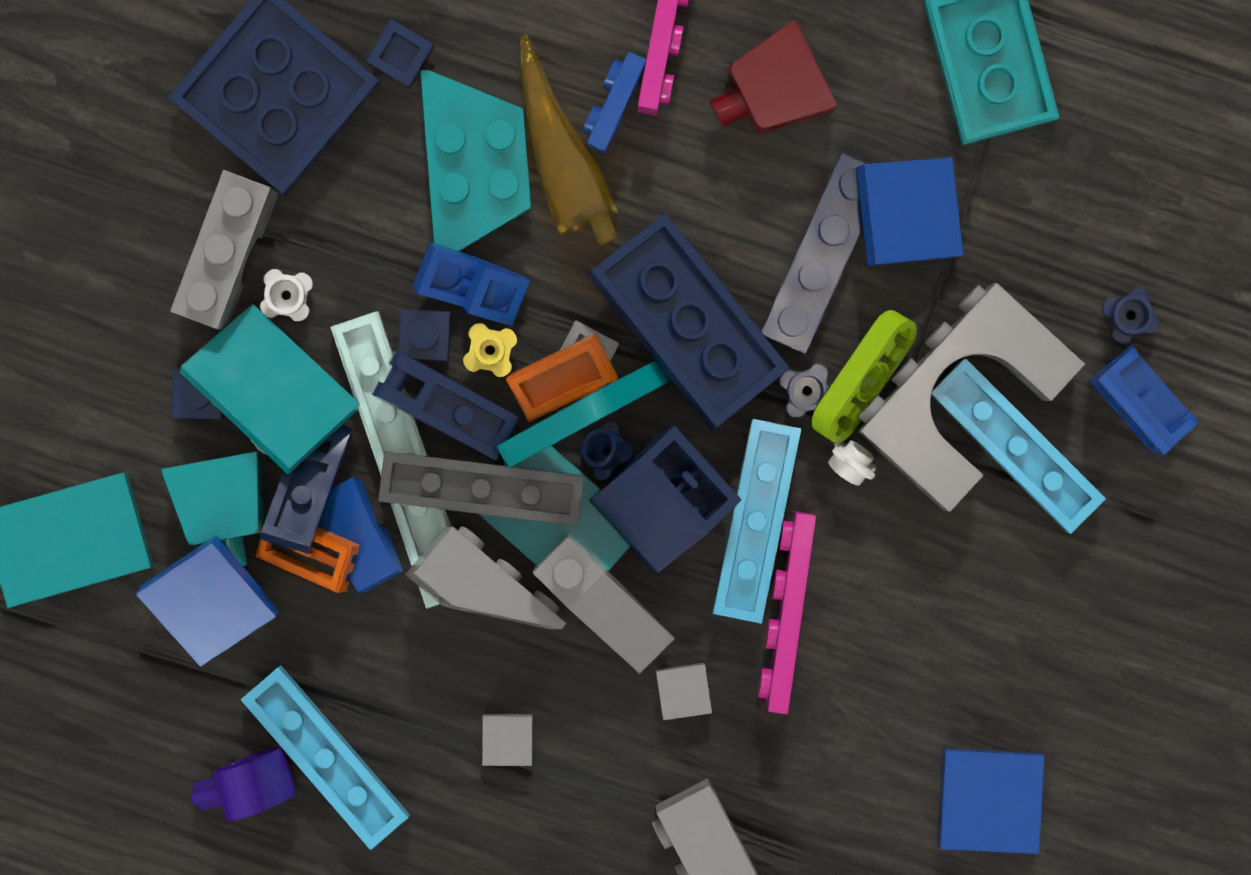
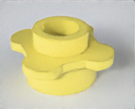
M482 323L473 325L468 333L471 339L470 350L463 358L465 367L472 372L480 369L489 370L497 377L508 375L512 369V364L509 361L511 348L517 343L515 333L507 328L502 331L490 330ZM489 345L495 348V352L492 355H488L485 351Z

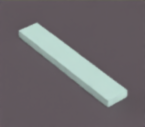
M376 311L330 327L354 398L360 403L358 410L380 474L382 473L384 451L428 456L416 419L372 395L378 381L384 383L392 368L388 363L393 355V351L380 313ZM404 387L401 392L407 395ZM390 503L411 565L417 561L442 529L452 527L447 510ZM419 587L426 609L439 605L435 599Z

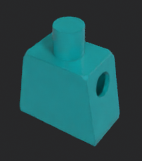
M257 451L162 469L165 483L189 545L205 543L216 535L242 566L248 565L243 536L260 533L265 522L264 453Z

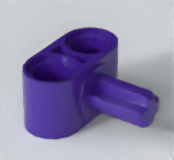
M279 746L248 755L213 771V778L197 781L192 785L193 794L190 795V800L192 804H197L200 810L222 806L226 821H234L261 813L296 796L297 792L285 751Z

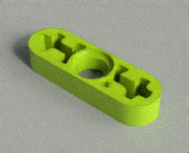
M888 310L877 318L816 407L812 417V427L815 431L834 443L843 442L854 432L861 421L858 417L860 413L880 394L912 347L917 334V326L913 321L894 310Z

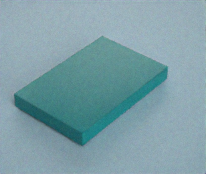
M925 0L923 4L961 146L1060 119L1028 0Z
M254 304L249 306L186 361L180 370V373L287 474H290L354 415L360 406L358 401Z
M553 446L543 449L512 467L583 475L578 526L479 514L535 565L568 533L607 571L611 569L630 547L589 502V499L600 488Z
M127 472L0 507V584L7 608L154 567Z

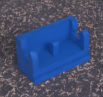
M1132 344L1124 348L1088 380L1152 454L1165 455L1171 447L1198 424L1197 418L1185 408L1144 361Z

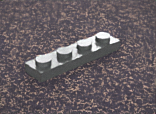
M384 451L378 501L578 526L584 476Z

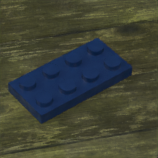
M666 213L587 274L589 279L711 431L720 426L790 368Z

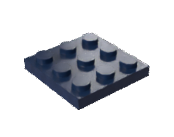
M250 0L168 98L282 195L286 196L381 82L285 0Z

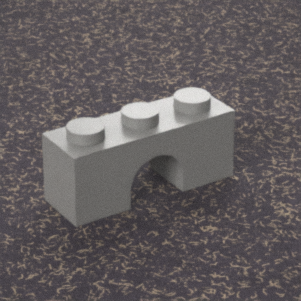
M223 170L170 312L218 330H223L230 324L244 288L241 280L246 261L256 240L263 237L279 195L277 191L271 187Z

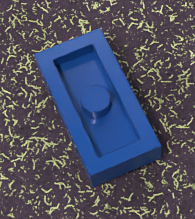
M628 51L623 63L614 60L603 84V88L610 90L603 108L593 106L582 133L590 136L587 141V149L606 156L643 75L647 59Z

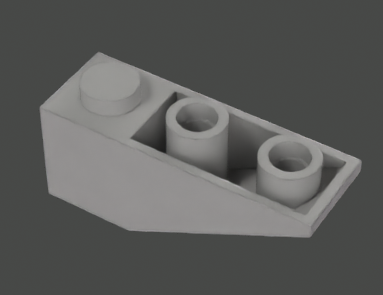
M453 526L442 529L405 574L443 607L545 629H562L566 624L556 615L559 607L549 597L537 590L534 594H531L518 583L522 578L521 574L502 559H498L496 563L481 551L484 543L463 526L458 531Z

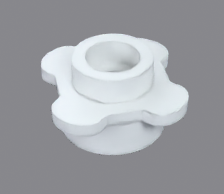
M278 269L268 271L264 276L266 287L264 291L265 299L260 304L261 312L268 318L285 315L290 316L294 321L306 319L310 312L309 307L306 305L307 293L313 287L311 277L306 273H298L296 276L284 275ZM284 291H290L291 298L289 300L282 298Z
M849 441L848 444L845 442L834 443L835 448L832 450L834 454L829 459L828 464L839 476L857 486L865 478L872 480L875 477L873 472L876 470V466L872 463L874 457L866 448L855 441Z

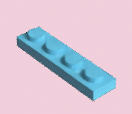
M963 358L933 388L931 397L1067 533L1071 534L1106 499L966 358Z
M751 419L736 493L742 500L733 508L712 611L713 614L762 624L801 428Z
M281 665L241 699L245 706L370 850L408 819L410 814Z

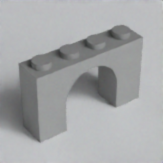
M997 283L988 285L985 290L980 285H977L959 304L958 307L964 313L952 326L943 322L926 340L925 344L930 350L918 363L912 358L909 359L891 379L897 385L884 400L879 395L875 396L858 416L863 423L856 431L934 503L947 512H950L982 478L983 474L941 436L933 422L930 408L931 394L935 382L943 370L954 361L965 356L978 355L988 357L1006 367L1042 401H1052L1085 365L1082 360Z

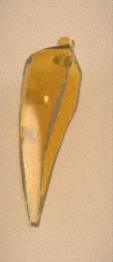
M523 34L520 36L527 122L544 193L559 235L591 225L599 245L617 238V234L610 216L619 212L602 171L567 119L556 99L528 35Z

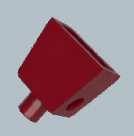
M796 20L782 27L728 67L727 75L734 89L709 101L722 128L747 116L757 135L828 115L837 107Z

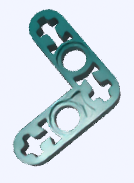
M654 361L577 401L496 447L507 467L510 468L670 382V379L657 362Z

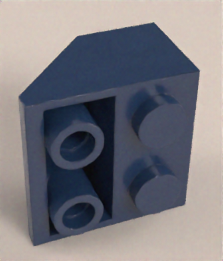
M673 426L657 434L629 463L621 468L589 499V502L656 574L707 535L742 499L677 427Z

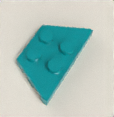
M420 70L434 243L461 251L532 209L524 110L521 107L430 70Z

